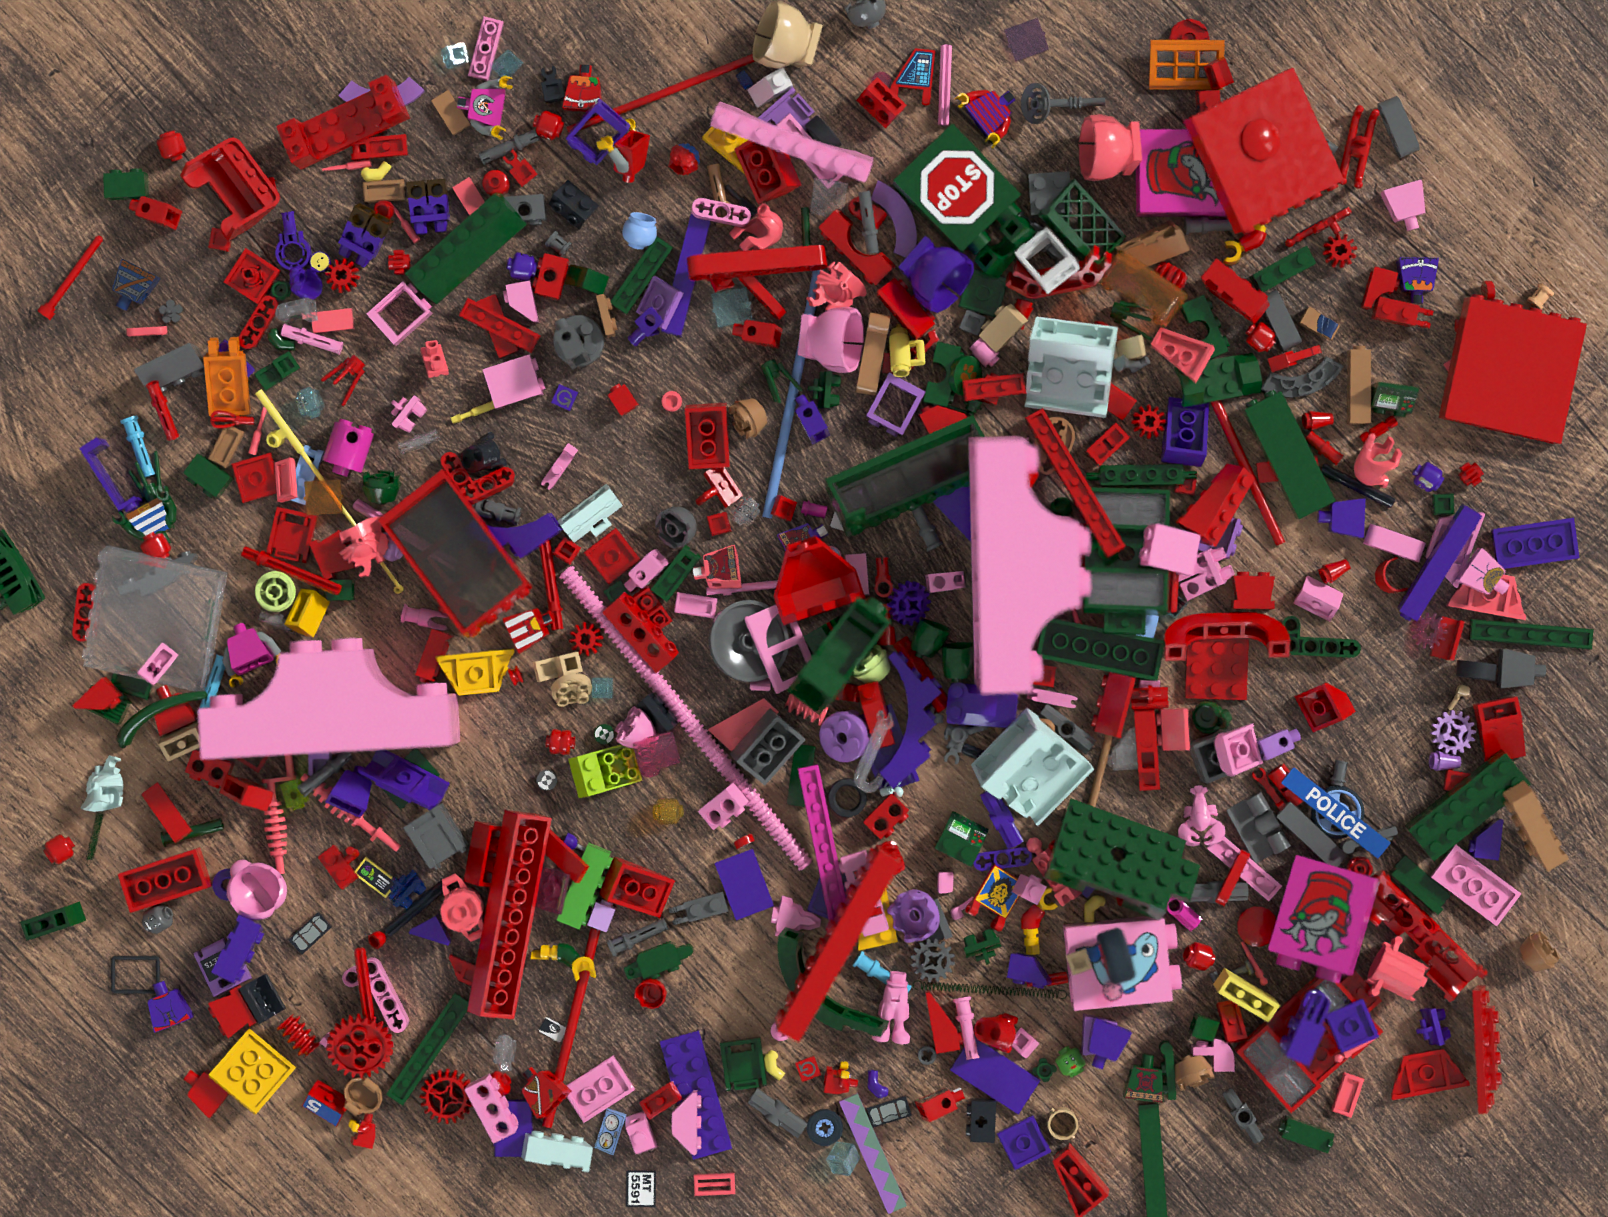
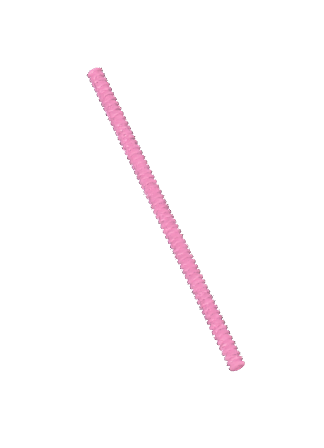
M570 566L561 573L559 578L564 580V584H568L567 588L572 589L571 593L577 595L576 599L579 598L581 600L580 604L583 603L585 605L584 608L589 610L588 613L593 615L592 618L597 620L596 623L601 625L600 628H604V633H608V638H612V643L617 644L616 648L621 649L620 652L625 654L624 657L629 659L628 662L633 664L632 667L637 669L636 672L641 674L640 677H644V682L649 684L648 687L653 688L652 692L657 693L665 703V708L668 707L669 711L677 718L676 721L681 723L680 726L685 728L684 731L689 732L688 736L693 737V742L696 741L698 743L697 747L700 746L702 748L701 752L704 751L706 753L705 756L710 758L709 761L714 763L713 766L718 768L717 771L722 773L721 776H725V781H729V785L734 783L749 802L745 805L750 807L749 810L754 812L753 815L758 817L757 820L762 822L761 825H765V830L770 832L769 835L774 836L773 840L778 841V846H782V851H786V856H790V860L794 861V865L798 866V870L802 871L812 863V857H808V852L805 853V849L800 847L801 844L796 842L797 839L792 837L793 834L788 832L789 829H785V824L780 823L781 819H777L776 813L773 814L771 812L772 808L769 809L767 807L768 804L763 802L764 799L759 797L760 794L755 792L756 789L751 787L752 784L747 782L748 779H744V774H740V769L735 768L736 764L731 763L732 759H728V755L723 753L724 750L719 748L720 745L715 743L716 740L711 738L712 735H708V730L703 728L704 725L699 724L700 720L695 719L696 715L691 714V709H687V704H683L684 701L679 699L680 696L675 694L676 691L671 689L672 686L667 684L668 681L663 680L664 676L659 675V672L655 673L602 613L606 606H603V602L598 600L599 597L594 595L595 592L590 590L591 587H587V582H583V577L578 576L579 572L574 571L575 567Z

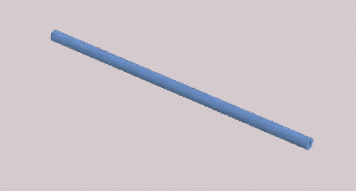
M820 270L813 271L808 297L813 299L816 298L813 289L817 288L815 282L817 281V275L820 274ZM807 301L804 314L814 316L816 306H809ZM797 346L791 376L800 385L805 357L798 355ZM791 382L789 384L762 517L771 519L773 516L771 511L778 492L796 406L794 399L797 398L799 391Z

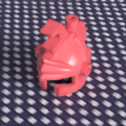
M833 261L827 267L831 272L830 274L820 270V274L817 275V281L815 282L817 288L813 289L816 298L807 297L806 300L811 307L828 303L825 308L827 311L832 308L850 307L853 305L855 297H865L867 292L864 284L858 277L853 275L842 263L837 262L835 264V261Z
M381 517L368 518L356 526L339 533L342 544L348 541L352 543L342 550L340 555H343V559L348 560V563L355 562V568L363 567L365 569L363 573L359 574L360 578L370 576L371 561L374 558L378 564L385 561L383 555L389 549V541L386 534L381 532L382 525L378 521Z

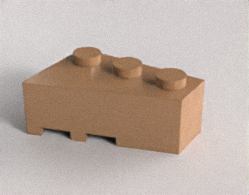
M1170 220L1115 247L1122 265L1128 273L1139 272L1145 267L1190 251L1181 229Z

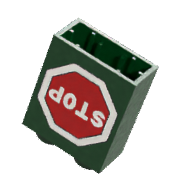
M953 123L893 180L892 186L953 249L961 253L968 249L976 256L992 240L986 231L996 221L1003 225L1012 214L1018 216L1022 211L1015 204L1019 200L1021 193Z

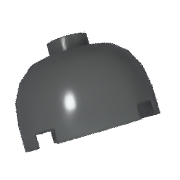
M856 0L855 5L852 6L849 3L844 7V10L854 25L859 27L867 26L868 29H871L880 24L879 20L886 13L885 0Z
M673 506L659 513L655 521V527H658L660 532L658 534L659 538L671 548H681L688 544L695 536L697 529L693 514L684 507Z

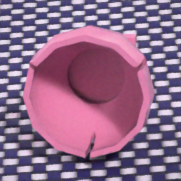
M838 307L829 309L818 317L802 314L798 355L817 360L827 370L833 372L849 373L856 370L861 360L864 345L843 344V342L864 343V324L860 312L856 308Z

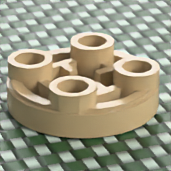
M577 673L562 676L551 686L552 697L560 707L574 703L584 704L589 701L588 696L592 692V684L589 677Z

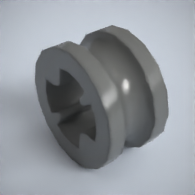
M929 1045L922 1046L918 1051L919 1061L925 1065L932 1064L936 1059L935 1049ZM924 1050L932 1052L930 1060L922 1058Z

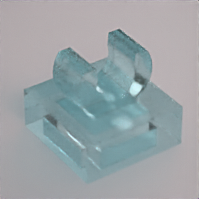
M592 678V698H613V678Z

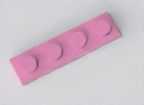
M790 113L775 125L812 139ZM803 160L827 189L843 176L841 173Z
M1225 836L1218 844L1206 847L1229 868H1231L1240 851ZM1248 859L1240 877L1266 900L1270 901L1282 885L1253 860Z

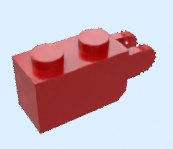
M1378 297L1375 300L1371 319L1406 327L1430 328L1431 323L1419 321L1417 316L1418 314L1433 316L1434 311L1420 308V305Z

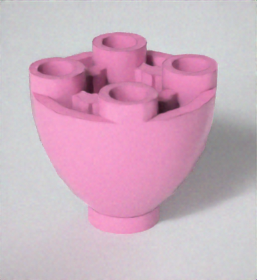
M633 706L628 712L626 720L624 722L621 721L615 729V732L618 733L616 741L628 748H649L651 750L658 743L660 736L656 734L654 724L649 716L640 708Z

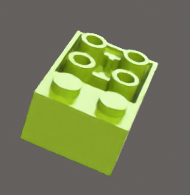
M621 744L568 759L579 798L642 781L634 748H628Z

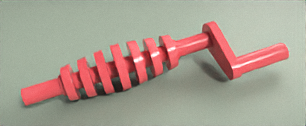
M284 754L286 776L262 779L263 784L267 783V789L274 792L269 810L264 811V815H270V818L264 819V823H271V826L264 827V831H272V834L266 835V839H273V842L267 844L269 848L274 847V850L269 852L271 856L275 857L276 870L280 874L285 873L283 856L287 854V849H282V846L287 845V841H281V838L287 837V833H280V830L287 829V825H279V822L286 820L285 817L278 816V814L284 813V811L277 807L282 805V803L276 798L275 782L296 780L292 754Z
M304 773L300 780L304 782L310 776ZM324 782L313 790L315 797L318 794L321 796L318 800L320 803L328 797L333 787L329 786L326 790L324 788L326 783ZM326 803L324 807L328 809L330 804ZM335 806L330 811L332 814L337 809L341 811L337 817L341 819L345 814L347 817L344 822L348 823L351 819L353 821L351 826L355 827L357 825L372 836L370 838L372 842L378 837L395 852L401 847L399 843L382 831L381 827L376 829L363 818L365 814L359 818Z

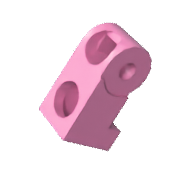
M964 571L925 575L926 588L929 593L966 587Z

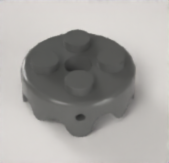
M574 315L566 318L568 325H573L578 335L584 337L583 346L591 360L579 367H584L597 361L603 353L605 343L601 327L587 316ZM554 335L553 345L561 360L568 364Z

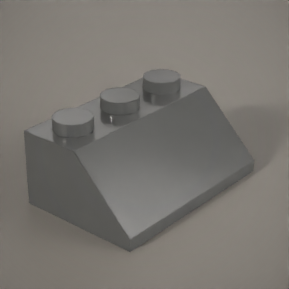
M188 343L135 368L134 371L145 388L147 383L158 380L161 391L164 393L167 391L166 388L171 385L176 387L185 383V379L190 376L196 378L204 374V360L198 346Z

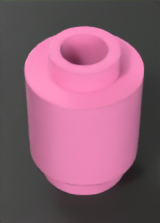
M981 337L969 348L972 351V355L984 367L988 365L992 367L1000 359L998 357L999 352H995Z

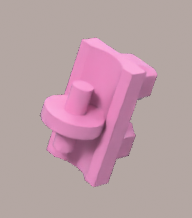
M415 395L405 407L403 406L408 400L402 397L399 403L395 400L391 402L395 406L391 414L396 416L401 411L392 425L408 433L416 425L408 419L410 414L413 412L421 418L427 411L420 402L421 400Z

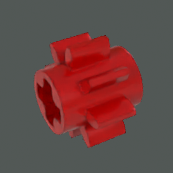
M393 250L394 255H388L389 270H394L395 275H405V270H409L411 266L410 255L404 254L403 250Z
M1467 462L1459 468L1462 472L1458 476L1465 486L1471 484L1475 487L1482 482L1480 477L1484 473L1475 462L1471 465Z

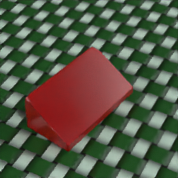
M1111 383L1107 411L1124 420L1137 400Z

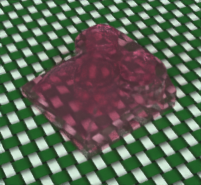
M673 732L649 736L633 743L639 770L644 777H654L660 773V769L681 762Z
M543 866L535 907L562 915L570 875L556 868Z

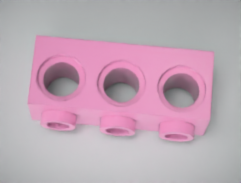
M488 1074L469 1083L465 1091L489 1137L495 1143L514 1134L518 1129V1120L509 1111L506 1097L498 1092L499 1084L497 1080ZM479 1086H485L488 1089V1093L481 1092ZM489 1104L496 1105L498 1111H492L489 1108ZM498 1122H504L507 1125V1129L500 1128Z

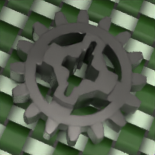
M936 937L934 942L927 938L926 944L920 941L921 947H914L916 955H911V958L915 959V962L911 963L912 967L917 966L914 972L915 974L921 972L920 978L922 980L928 977V982H931L932 978L939 982L940 976L946 979L945 973H952V969L949 966L955 965V962L950 960V958L955 957L954 953H949L952 949L951 946L944 947L946 943L944 940L938 943V938ZM934 946L940 949L938 951H932L929 947ZM923 952L925 958L924 961L920 964L919 957L920 954ZM929 956L938 957L935 965L928 963L930 961ZM946 956L947 962L945 967L943 968L941 962L942 959ZM934 969L937 973H928L925 970Z

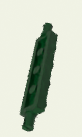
M1183 464L1100 465L1098 472H1086V481H1098L1100 487L1183 486L1185 479L1197 480V471H1185Z

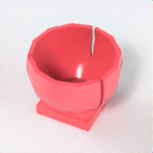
M1098 114L1085 117L1081 126L1079 142H1093L1095 145L1079 144V165L1084 179L1090 181L1107 180L1113 178L1121 171L1122 175L1130 176L1142 161L1139 122H1130L1125 127L1111 116Z

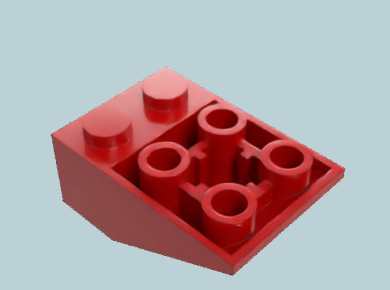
M1517 696L1472 704L1485 762L1501 749L1511 759L1526 756L1522 714Z

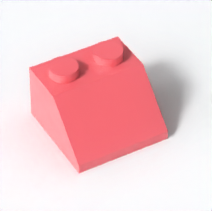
M1159 709V714L1155 715L1156 726H1160V734H1157V746H1161L1163 751L1190 750L1188 709Z

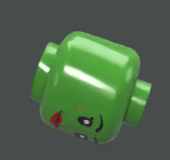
M1066 1046L1058 1051L1059 1056L1055 1059V1062L1064 1076L1072 1078L1085 1070L1083 1067L1086 1061L1078 1048L1070 1049L1069 1046Z

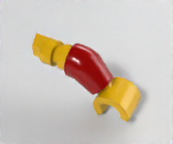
M1255 225V230L1238 239V243L1226 241L1225 247L1233 248L1236 251V255L1231 258L1226 257L1223 263L1229 266L1235 265L1241 258V252L1247 253L1260 247L1267 236L1265 225Z
M1046 886L1038 905L1033 904L1022 915L1021 929H1023V934L1026 935L1024 938L1026 955L1040 954L1039 937H1036V934H1038L1040 922L1046 914L1044 911L1053 910L1058 907L1053 902L1049 904L1044 903V896L1051 893L1053 889L1049 886Z

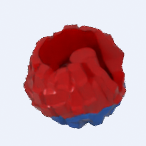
M688 143L676 144L671 148L668 167L677 175H689L698 169L700 163L699 152Z

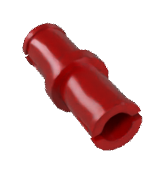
M1313 431L1305 438L1306 442L1318 451L1317 454H1322L1334 463L1335 466L1344 456L1329 445L1330 442L1328 440L1324 441Z

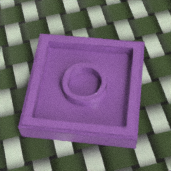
M653 276L636 313L642 315L649 307H653L664 321L659 327L666 330L684 293L662 279ZM647 315L646 319L655 324L654 316Z

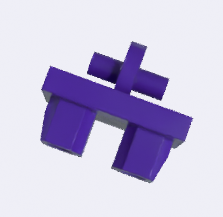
M1442 1008L1420 1009L1423 1019L1419 1020L1421 1027L1416 1028V1033H1423L1424 1040H1428L1429 1045H1444V1041L1451 1037L1449 1028L1440 1027L1439 1021L1446 1018L1445 1010Z

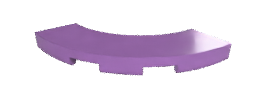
M410 77L397 86L405 106L414 102L425 92ZM351 81L338 96L347 102L371 90Z
M877 181L871 201L880 205L894 223L896 245L893 253L907 258L916 247L917 241L913 215L904 199L894 189L885 183Z

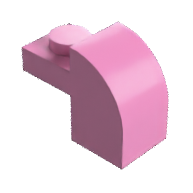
M1215 1037L1211 1044H1208V1041H1197L1196 1045H1191V1054L1193 1056L1211 1055V1066L1214 1072H1235L1233 1051L1224 1040Z

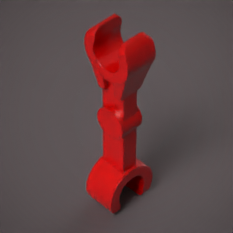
M1259 767L1262 777L1257 778L1254 772H1252V778L1265 788L1266 793L1272 798L1280 812L1286 804L1279 798L1275 789L1268 782L1265 770Z

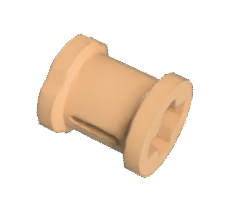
M1539 283L1538 289L1531 297L1527 298V301L1533 307L1542 310L1543 304L1554 293L1547 286Z

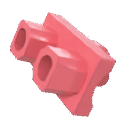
M437 340L425 342V347H421V355L428 378L438 377L440 374L449 375L441 344L439 345Z

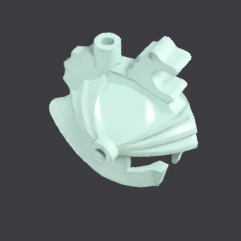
M109 755L104 763V767L95 766V772H92L86 784L88 795L81 809L98 812L121 807L123 780L119 773L120 769L115 767V764L121 761V758Z

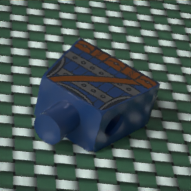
M122 259L112 288L113 291L121 294L116 306L127 311L132 300L143 304L161 278Z

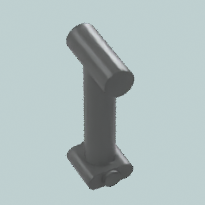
M1122 355L1113 360V363L1118 372L1129 368L1132 373H1135L1150 364V360L1147 356L1139 361L1128 360L1125 355Z
M1245 960V965L1231 972L1241 976L1247 972L1251 975L1254 973V970L1249 960ZM1217 971L1209 973L1213 984L1219 976Z

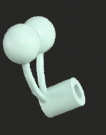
M888 782L884 788L880 789L882 796L890 795L893 792L898 798L903 795L901 787H895L894 790L891 786L886 787Z

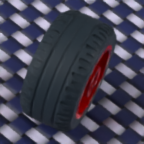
M1117 927L1098 933L1097 942L1110 983L1117 985L1133 980L1136 972L1122 929Z

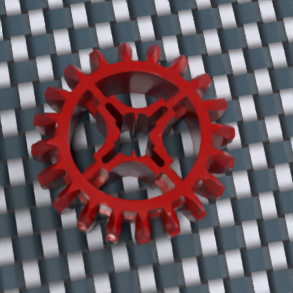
M447 1068L445 1075H443L440 1069L437 1071L438 1077L432 1073L430 1075L432 1081L426 1079L424 1082L427 1086L421 1087V1090L426 1092L419 1096L421 1099H426V1101L421 1103V1107L428 1106L424 1113L427 1114L431 1111L433 1113L430 1116L431 1120L438 1116L437 1123H440L442 1118H445V1124H449L450 1118L453 1123H457V1116L463 1120L465 1118L463 1112L466 1114L470 1113V1109L466 1106L473 1107L465 1091L466 1085L471 1081L470 1079H467L465 1082L462 1080L465 1076L464 1073L457 1077L458 1070H454L452 1075H450V1069ZM440 1081H449L445 1089L433 1088ZM455 1083L461 1088L464 1098L455 1093ZM450 1089L449 1096L452 1097V1100L450 1098L445 1104L444 1095ZM431 1095L439 1099L440 1110L434 1105ZM449 1104H462L458 1110L446 1112Z

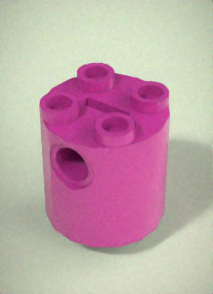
M339 419V422L335 421L323 461L334 464L332 472L348 477L350 469L362 473L374 434L371 433V428L359 425V428L351 426L352 422ZM351 431L357 436L354 443H349L346 439V435Z

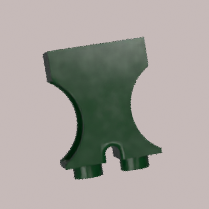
M857 597L787 691L820 715L891 623L890 620L884 617L888 612L887 609L879 601L868 597L865 602Z

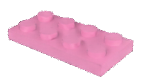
M1456 844L1449 850L1430 876L1495 926H1498L1521 895L1520 892Z

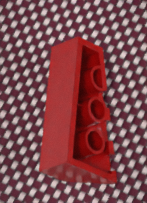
M1226 464L1211 481V486L1200 493L1199 500L1195 504H1191L1186 509L1187 513L1184 517H1179L1176 523L1186 532L1201 535L1199 543L1216 547L1255 477L1244 467Z

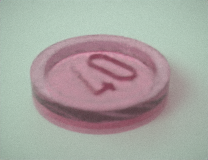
M877 72L873 75L871 83L878 77L890 89L892 80L889 74Z

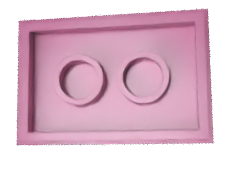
M614 1055L566 1085L572 1091L567 1098L583 1123L635 1090Z

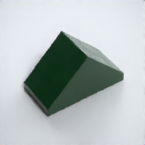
M570 264L564 284L601 295L605 292L609 276L586 267Z
M1194 1012L1188 1032L1192 1037L1213 1042L1220 1022Z

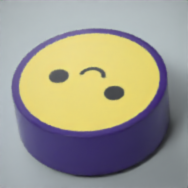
M318 251L312 254L310 257L311 267H314L320 273L329 269L328 265L331 264V259L326 253Z

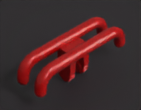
M1361 105L1356 106L1352 115L1340 166V172L1344 180L1339 182L1340 185L1347 183L1346 177L1351 156L1357 157L1359 161L1354 179V187L1357 189L1363 186L1362 180L1374 128L1380 114L1378 109H1373L1367 122L1365 135L1356 136L1360 117L1364 110Z

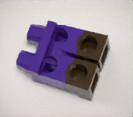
M447 179L427 180V182L425 180L406 182L411 223L414 224L416 234H428L427 223L433 222L435 233L447 232V221H450Z
M359 203L353 207L342 237L338 242L341 244L339 254L349 258L354 251L359 254L355 262L362 267H366L377 256L394 221L379 213L375 214L376 211Z

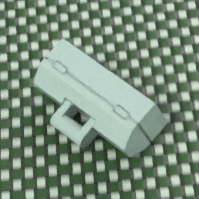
M605 484L560 518L558 522L573 542H576L589 531L597 537L612 525L607 517L623 505L609 486ZM603 519L602 523H600L595 528L593 527V525H595L598 521Z

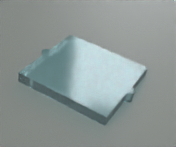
M746 287L711 294L714 306L712 311L715 313L718 328L733 325L734 323H743L745 320H753L750 309L751 302L748 299Z

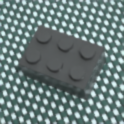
M770 708L733 749L730 755L738 764L762 784L766 785L806 739Z

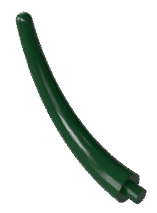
M196 691L178 694L144 707L122 726L116 737V741L119 743L118 746L126 748V746L130 745L140 727L155 715L186 702L205 699L207 692Z

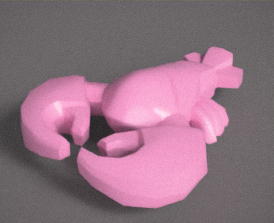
M1202 785L1190 789V793L1195 795L1193 807L1186 806L1183 816L1184 818L1190 816V819L1181 824L1178 829V837L1186 840L1185 845L1187 846L1200 845V842L1191 840V837L1199 839V836L1191 829L1192 826L1198 831L1205 830L1209 825L1212 826L1204 836V838L1212 836V839L1204 842L1205 845L1218 844L1225 836V826L1220 821L1211 817V815L1218 816L1215 805H1207L1204 794L1208 792L1207 787L1203 788Z

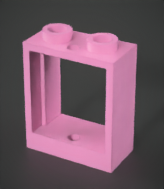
M404 281L367 313L395 346L433 314L429 310L432 306L424 298L420 300L416 295L417 289L411 283L407 285ZM406 291L424 312L397 335L379 313Z

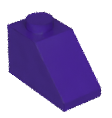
M1493 819L1473 835L1472 840H1469L1468 852H1471L1470 856L1499 860L1503 819Z

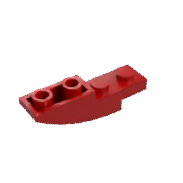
M1155 708L1134 709L1139 790H1160Z

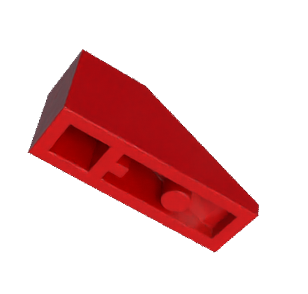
M875 681L858 686L862 708L875 749L895 745L882 685Z
M929 990L925 991L936 1054L960 1050V1044H963L962 1033L957 1032L956 1026Z

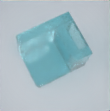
M836 1142L826 1161L832 1173L850 1176L860 1156L854 1144Z

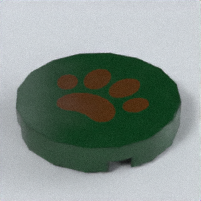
M961 355L951 365L950 370L952 372L949 375L950 387L954 393L964 396L962 381L982 378L981 364L973 356Z

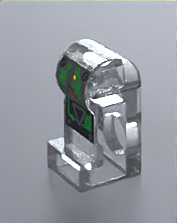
M310 298L282 303L275 310L278 320L286 323H294L297 319L301 318L309 322L318 321L316 301Z

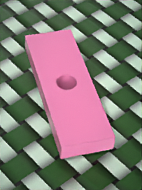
M483 16L468 73L469 77L489 81L504 24L503 21ZM489 46V50L486 52L482 51V48Z

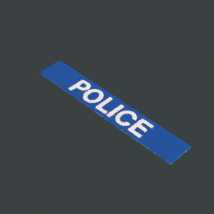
M1293 767L1282 781L1285 787L1377 859L1390 845L1388 840Z

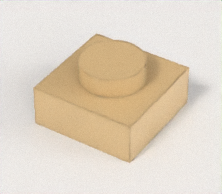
M1085 948L1065 955L1072 975L1092 969Z

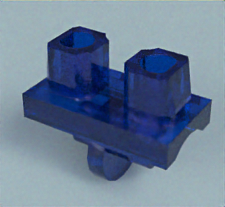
M412 870L407 876L403 874L399 879L395 876L391 878L394 884L390 888L392 892L388 897L396 908L401 906L408 909L413 902L412 898L409 897L412 891L420 895L426 890V887L418 873Z

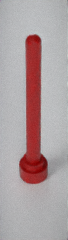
M101 236L94 238L48 303L45 302L44 305L41 304L37 310L49 320L53 318L56 305L103 242Z

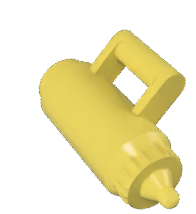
M897 324L896 328L891 330L889 337L891 371L896 377H906L910 373L911 366L925 365L924 341H910L907 329ZM910 347H916L917 359L911 360Z

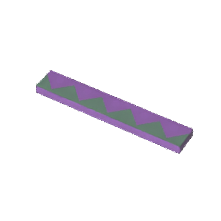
M858 1093L840 1100L841 1108L887 1213L890 1214L906 1207L907 1204Z

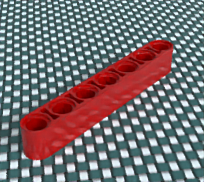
M823 245L700 254L687 258L689 279L693 281L818 271L828 267L825 247Z

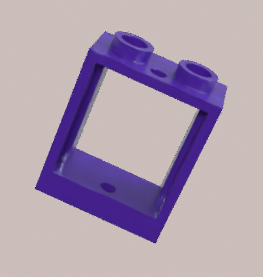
M600 98L566 136L567 143L574 150L578 149L583 153L586 161L596 165L601 162L609 151L604 149L597 153L576 135L590 117L596 112L617 130V133L612 137L613 147L630 128V124Z

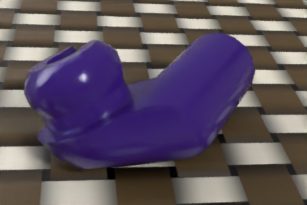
M868 1070V1089L875 1097L881 1099L888 1096L889 1090L878 1083V1070Z

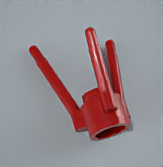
M354 354L321 378V381L324 382L342 368H345L333 381V384L336 385L348 372L353 376L355 373L357 374L341 406H345L360 377L365 373L363 368L366 365Z

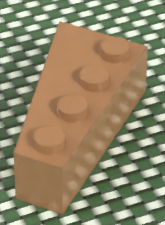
M1525 781L1503 793L1506 800L1504 805L1508 812L1513 815L1510 818L1513 824L1519 828L1517 833L1523 842L1525 841L1526 845H1524V848L1528 855H1533L1547 871L1569 860L1567 854L1559 847L1561 843L1551 830L1552 826L1543 814L1545 812L1534 791Z

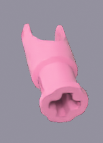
M404 604L401 622L408 621L417 623L418 626L446 630L447 627L445 625L434 623L431 617L448 618L449 616L443 612L426 608L415 609Z

